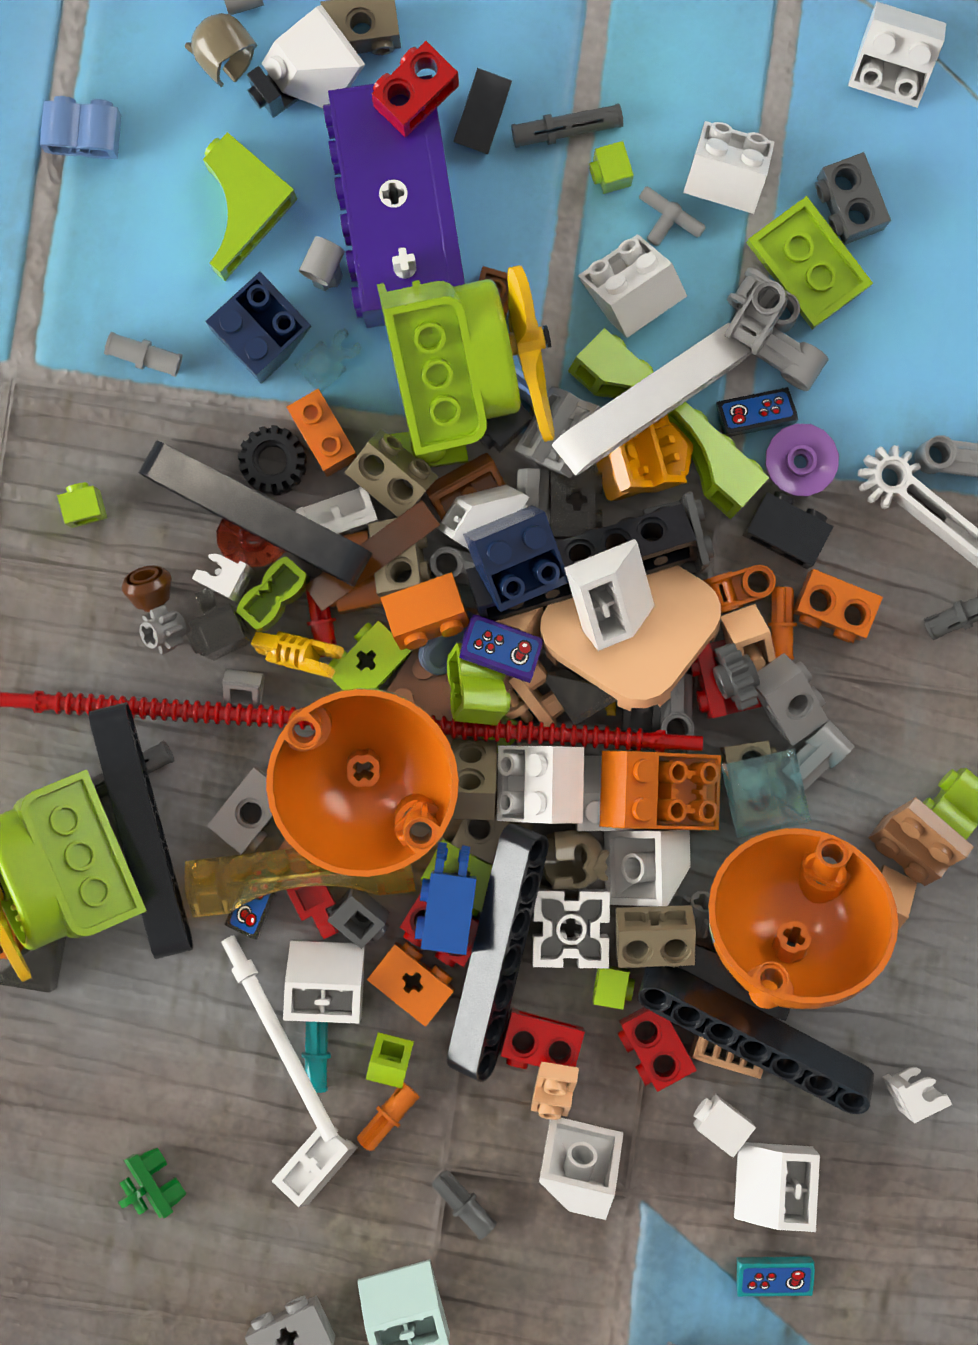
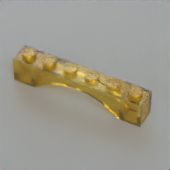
M294 848L185 861V894L193 918L229 914L243 904L260 896L297 887H346L378 896L416 891L414 863L388 874L360 877L342 875L323 869L301 856Z

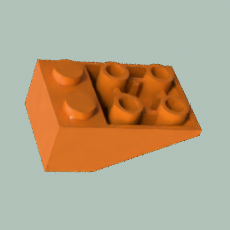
M602 751L599 827L719 830L721 755Z

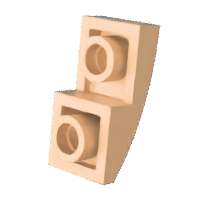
M541 1062L531 1111L539 1112L538 1115L540 1117L550 1120L561 1119V1116L567 1117L571 1109L572 1096L577 1084L579 1068Z

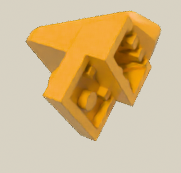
M668 414L596 463L603 490L608 500L618 501L644 492L656 493L687 483L686 476L690 469L693 443L675 423L669 421Z

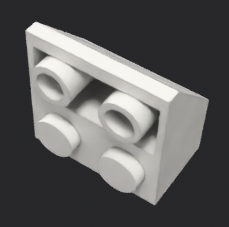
M876 1L848 86L918 108L945 40L946 23Z
M705 121L683 193L754 214L768 174L775 142L768 140L759 133L751 132L747 134L734 130L723 122L711 123Z
M638 234L622 242L617 249L601 260L593 262L587 270L578 275L610 323L626 338L687 297L672 262Z
M508 485L458 496L437 529L469 549L463 535L464 533L528 507L526 502L529 497Z
M635 539L564 567L583 632L598 651L633 637L655 606L638 543Z
M498 746L497 821L549 824L583 823L584 747Z
M291 940L285 977L283 1020L359 1024L362 1019L365 946L361 949L355 943Z
M745 1142L737 1153L734 1218L777 1230L816 1232L819 1153L813 1146Z

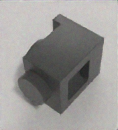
M356 881L336 902L337 904L333 906L327 921L362 949L370 940L377 942L384 935L389 927L386 921L390 912L362 889L363 885Z

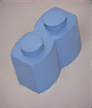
M56 96L54 101H44L40 146L45 153L118 159L121 127L119 109L114 107L112 102L102 99H93L90 104H77L75 99L66 96Z

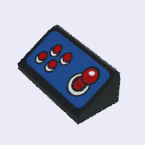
M788 387L716 402L722 434L728 437L791 425L798 421L797 411Z

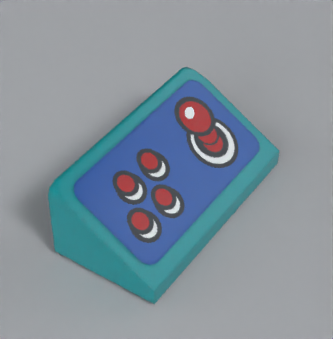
M811 1256L736 1257L738 1297L813 1296L815 1262Z

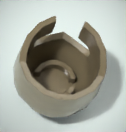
M224 13L205 18L196 27L191 37V43L186 42L185 48L194 55L196 62L220 87L224 85L220 80L222 62L230 57V60L224 65L223 71L233 82H236L249 67L254 49L257 47L256 42L244 26L233 16Z
M574 829L547 834L549 848L543 871L546 879L552 886V890H581L593 885L598 879L602 881L608 880V876L605 874L608 866L605 862L610 852L606 849L602 850L599 841L591 833Z

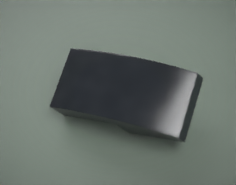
M477 67L453 142L486 154L489 153L512 80Z

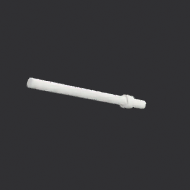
M232 935L221 942L234 966L232 972L237 982L243 983L324 1142H328L338 1136V1133L255 976L258 974L255 965L251 959L247 960L235 935Z

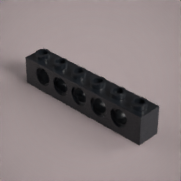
M682 504L672 507L663 506L652 513L636 518L627 517L616 524L600 529L591 528L580 535L564 540L555 539L565 567L574 564L577 560L589 558L633 539L638 543L646 575L697 560V539ZM649 538H658L656 541H647ZM476 567L466 569L469 587L479 616L493 621L502 620L573 598L569 583L500 612Z

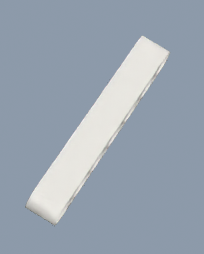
M730 323L725 324L562 434L552 444V447L575 476L593 466L745 360L751 354V349L734 337L730 339L725 337Z

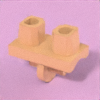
M539 660L530 683L511 676L509 677V683L519 696H517L513 689L506 691L510 694L511 705L509 712L505 715L509 720L520 716L524 723L527 724L534 718L528 710L530 709L539 722H544V726L549 727L553 722L556 727V717L561 715L570 706L569 699L558 686L544 696L540 693L537 687L549 680V674Z

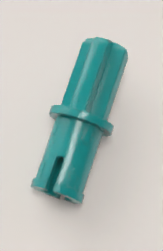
M306 1021L305 1052L301 1053V1057L305 1058V1072L316 1093H323L328 1091L327 1059L331 1058V1053L327 1052L328 1022Z

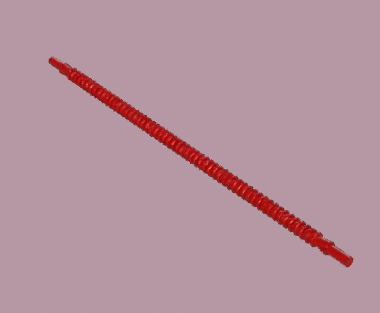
M35 690L34 694L0 692V707L33 709L34 713L55 710V713L58 715L65 710L67 715H71L73 711H76L78 716H81L83 712H86L89 716V711L127 702L133 719L136 715H139L142 720L150 716L155 721L160 716L163 721L171 717L174 722L178 718H182L183 722L186 723L192 718L194 723H198L200 719H203L206 724L210 720H214L217 725L223 720L226 725H230L232 721H235L237 726H240L242 722H246L249 727L255 722L258 727H262L264 723H267L269 728H272L274 724H278L279 728L283 729L288 724L291 714L296 711L295 706H292L290 710H286L285 706H281L279 710H276L274 705H270L269 709H265L262 704L258 708H254L251 703L247 708H244L242 703H238L237 707H233L230 702L226 706H222L219 701L215 706H212L210 701H206L204 705H201L199 700H196L194 704H190L189 700H185L183 704H180L178 699H174L172 703H169L167 698H164L162 702H158L157 698H153L151 702H148L146 697L141 698V701H137L135 696H132L130 700H127L125 696H121L117 700L114 695L106 699L103 694L95 698L92 693L85 698L82 693L74 697L71 692L66 696L62 692L50 695ZM435 715L431 716L444 735H451L453 740L460 735L463 740H466L468 736H472L474 741H477L478 737H484L485 742L492 737L495 739V742H499L500 738H504L506 743H510L511 739H516L518 744L525 739L528 744H532L533 740H537L539 745H542L543 741H549L550 746H553L554 742H560L561 746L569 742L572 747H575L576 743H581L584 748H586L587 744H593L594 749L599 744H602L604 749H608L609 745H614L616 750H619L620 746H625L627 751L633 746L637 748V751H641L642 747L662 753H664L665 749L703 751V736L666 734V730L659 729L656 732L646 733L643 732L642 728H639L637 732H632V729L628 727L623 732L620 727H616L615 731H611L609 726H606L604 730H599L598 725H595L594 729H588L586 724L583 725L582 729L577 728L576 724H573L572 728H566L565 723H562L561 727H555L553 722L549 727H546L544 722H540L539 726H534L532 721L528 725H523L521 720L516 725L512 724L511 720H507L506 724H501V721H499L497 725L457 722L453 718L449 721L446 716H442L441 720H437ZM299 721L294 725V728L296 725H299L301 730H305L306 726H311V729L315 731L313 724L308 721Z

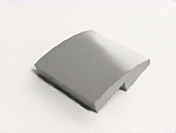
M551 386L547 396L554 426V440L544 442L536 416L534 415L515 451L555 472L571 478L574 473L552 447V444L567 430L601 407L581 400L568 391Z

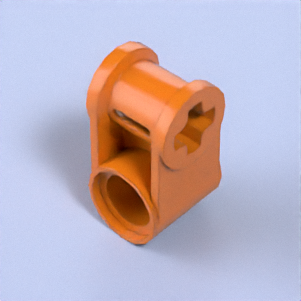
M754 565L703 580L716 592L721 603V614L762 600L771 594L776 584L773 571L764 565ZM759 573L766 578L767 587L764 592L757 593L749 588L748 577L751 574ZM719 586L721 587L725 602L723 601Z

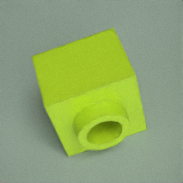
M624 141L596 148L593 162L589 163L594 184L600 183L603 194L630 187L634 174Z
M87 482L66 487V493L57 495L64 524L71 528L108 519L100 490L93 485L89 486Z
M610 965L609 968H597L592 995L594 1005L624 1009L625 1000H632L635 979L629 978L630 972L627 968H618Z
M378 1032L366 1080L402 1089L414 1041Z

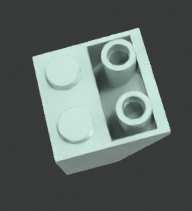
M430 1259L358 1279L363 1320L369 1345H449L450 1332Z

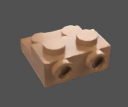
M917 797L885 815L868 837L875 843V847L880 853L895 860L903 867L905 874L909 878L924 886L942 878L950 866L967 858L974 848L972 844Z

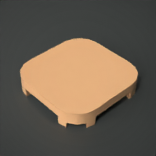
M679 565L646 575L655 606L633 637L600 651L596 649L583 632L573 598L547 605L541 617L540 628L546 657L556 666L559 662L617 699L618 707L631 711L632 708H648L657 704L661 707L671 698V691L710 641L714 642L720 628L721 603L716 592L706 582Z

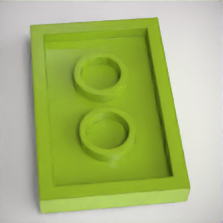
M807 196L751 236L746 242L772 278L784 290L793 294L798 299L800 315L812 330L873 284Z

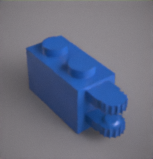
M438 842L435 870L431 872L430 879L423 878L420 901L427 902L425 917L418 916L415 939L422 940L421 949L466 955L477 877L467 875L470 846L462 845L458 857V874L443 872L448 848L447 843Z

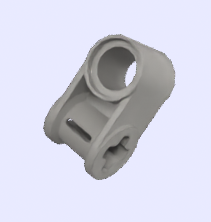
M748 268L745 272L746 278L738 290L728 296L727 301L739 311L747 301V296L758 283L771 279L754 268ZM774 289L765 290L759 298L760 305L766 309L775 307L780 300L779 292ZM786 290V308L790 311L791 317L786 320L778 319L774 326L783 333L789 331L794 326L800 313L798 299Z
M764 280L758 283L744 306L731 321L726 330L725 337L728 339L736 338L752 348L751 353L758 355L786 308L787 294L784 288L773 280ZM767 289L777 290L780 294L779 303L771 309L763 308L760 305L759 298ZM742 327L748 328L749 330L753 331V332L756 333L757 335H756V336L751 335V334L748 333L747 331L743 330Z

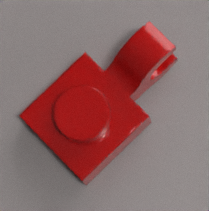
M316 871L285 888L301 921L312 917L323 939H327L339 932L338 929L327 921L330 915L327 908L337 903L320 871Z

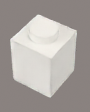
M717 1094L711 1100L708 1098L704 1099L694 1113V1117L697 1118L693 1123L696 1129L733 1158L756 1128L751 1120Z

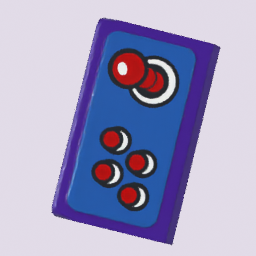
M473 615L464 632L459 658L530 683L541 652L543 639L482 616Z

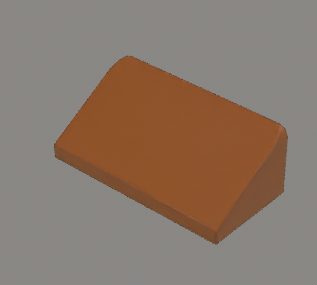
M484 453L469 461V463L435 480L426 491V494L442 521L456 497L506 484L494 460L488 453Z

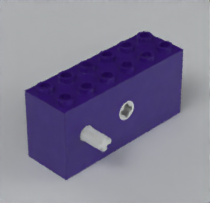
M432 75L420 76L419 78L431 79ZM374 84L329 90L330 104L323 105L329 139L335 138L333 141H328L335 175L341 174V177L334 178L337 199L339 200L340 211H347L345 214H340V220L346 247L352 246V250L345 251L351 282H358V287L351 288L353 304L357 318L364 317L366 328L385 325L377 284L384 283L387 292L411 287L412 281L419 280L420 284L434 281H445L452 286L465 284L438 110L436 108L405 138L374 108L371 94ZM402 94L395 95L391 98L390 103L401 106L406 104L409 98Z

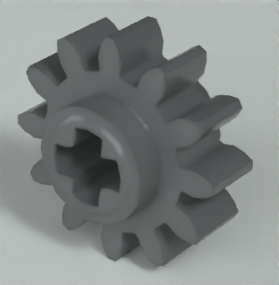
M729 643L714 649L716 654L714 658L718 666L713 668V674L725 699L731 697L738 710H744L758 704V693L755 687L760 685V680L756 667L749 655L745 654L742 656L741 651L737 650L735 643Z

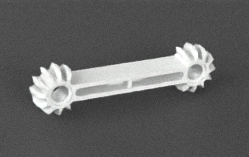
M892 446L888 454L883 447H879L875 450V457L867 455L863 459L868 468L860 469L858 476L868 479V481L861 484L859 489L860 491L871 489L873 493L868 497V502L873 503L881 497V508L887 509L893 499L978 568V528L912 476V473L918 471L921 466L919 463L911 466L907 463L912 457L910 451H907L900 458L898 446ZM883 469H892L897 474L898 482L896 486H889L883 481ZM907 490H908L910 493H912L915 497H917L920 501H922V502H923L926 506H928L931 510H933L936 514H938V515H939L942 519H944L945 521H944V522L941 521L938 517H936L933 513H931L927 508H925L922 504H920L917 500H915L912 496H910V495L907 493Z

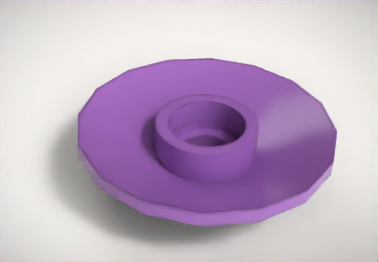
M796 423L783 428L771 439L766 450L765 466L770 480L781 491L792 496L808 497L823 491L833 481L839 466V453L834 440L823 429L812 424ZM796 456L805 458V468H798L794 465V458Z

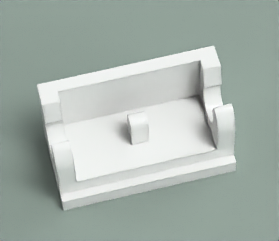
M362 487L296 509L297 513L341 536L367 529L368 523L378 522L370 495Z
M209 554L208 557L213 562H218L217 564L222 569L217 568L215 570L217 576H211L208 572L196 570L192 579L212 591L239 603L255 571L242 561H239L237 564L220 554Z
M910 1067L893 1076L887 1074L882 1078L898 1110L915 1124L951 1106L952 1103L947 1094H941L933 1087L936 1083V1080L933 1078H922L910 1084L908 1082L909 1078L917 1076L921 1072L917 1067Z
M317 1128L275 1176L272 1182L298 1207L308 1205L358 1147L352 1141L344 1140L339 1135L328 1142H324Z

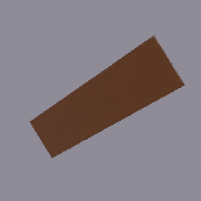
M423 500L360 545L370 551L372 556L356 586L440 526ZM326 572L321 573L305 585V588L321 611L355 588Z

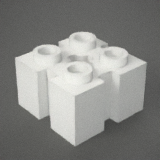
M539 888L533 911V921L542 922V933H532L533 967L563 968V958H577L576 964L578 968H609V937L607 934H600V923H610V892L607 889L578 890L577 898H564V890ZM573 918L575 924L581 925L580 931H574L575 936L567 937L565 930H560L561 924H566V919Z

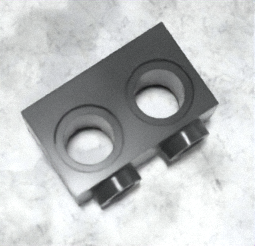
M864 152L822 168L817 177L818 181L815 182L816 192L820 201L827 203L831 213L828 217L829 225L836 235L840 236L844 245L883 231L891 219ZM835 178H847L852 185V189H840L836 185ZM853 210L859 211L863 214L865 223L856 224L852 222L848 212Z

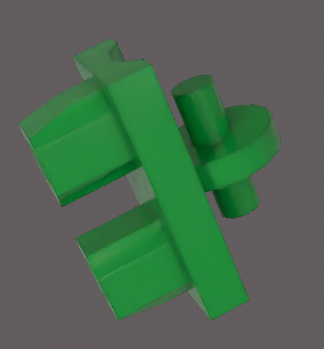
M154 1148L141 1155L132 1154L123 1160L139 1187L136 1188L129 1177L119 1183L126 1196L118 1201L120 1207L123 1209L132 1204L140 1215L149 1209L142 1199V1196L145 1195L159 1218L163 1217L164 1219L172 1214V1207L186 1195V1192L176 1177H173L160 1187L155 1183L151 1175L168 1165L160 1150Z

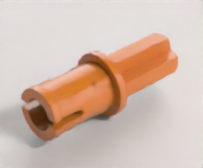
M775 587L772 591L771 623H768V627H771L775 657L777 658L785 653L791 660H794L793 633L794 627H797V623H794V590L792 587Z
M404 1082L402 1089L397 1088L382 1106L378 1105L376 1107L378 1113L357 1136L359 1144L366 1150L373 1151L394 1126L399 1128L401 1125L399 1121L420 1098V1095Z

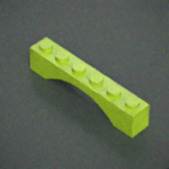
M605 328L576 356L568 370L594 396L614 399L654 373L652 367L646 361L638 359L627 349L626 344L620 337L611 334ZM684 402L668 413L669 421L675 423L693 443L692 459L700 477L703 495L731 520L769 477L755 460L747 458L736 448L735 443L730 437L717 431L701 411L693 409L687 402Z

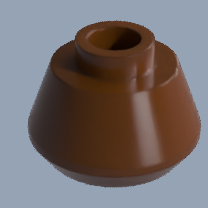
M144 566L130 572L125 577L121 587L122 592L137 609L150 613V610L165 605L169 600L172 577L170 572L160 566Z

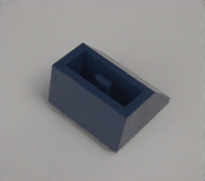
M258 272L205 321L216 337L260 383H263L290 357L311 328L306 319L261 272Z
M533 505L463 534L476 570L500 612L569 583L564 569L565 566L546 513Z

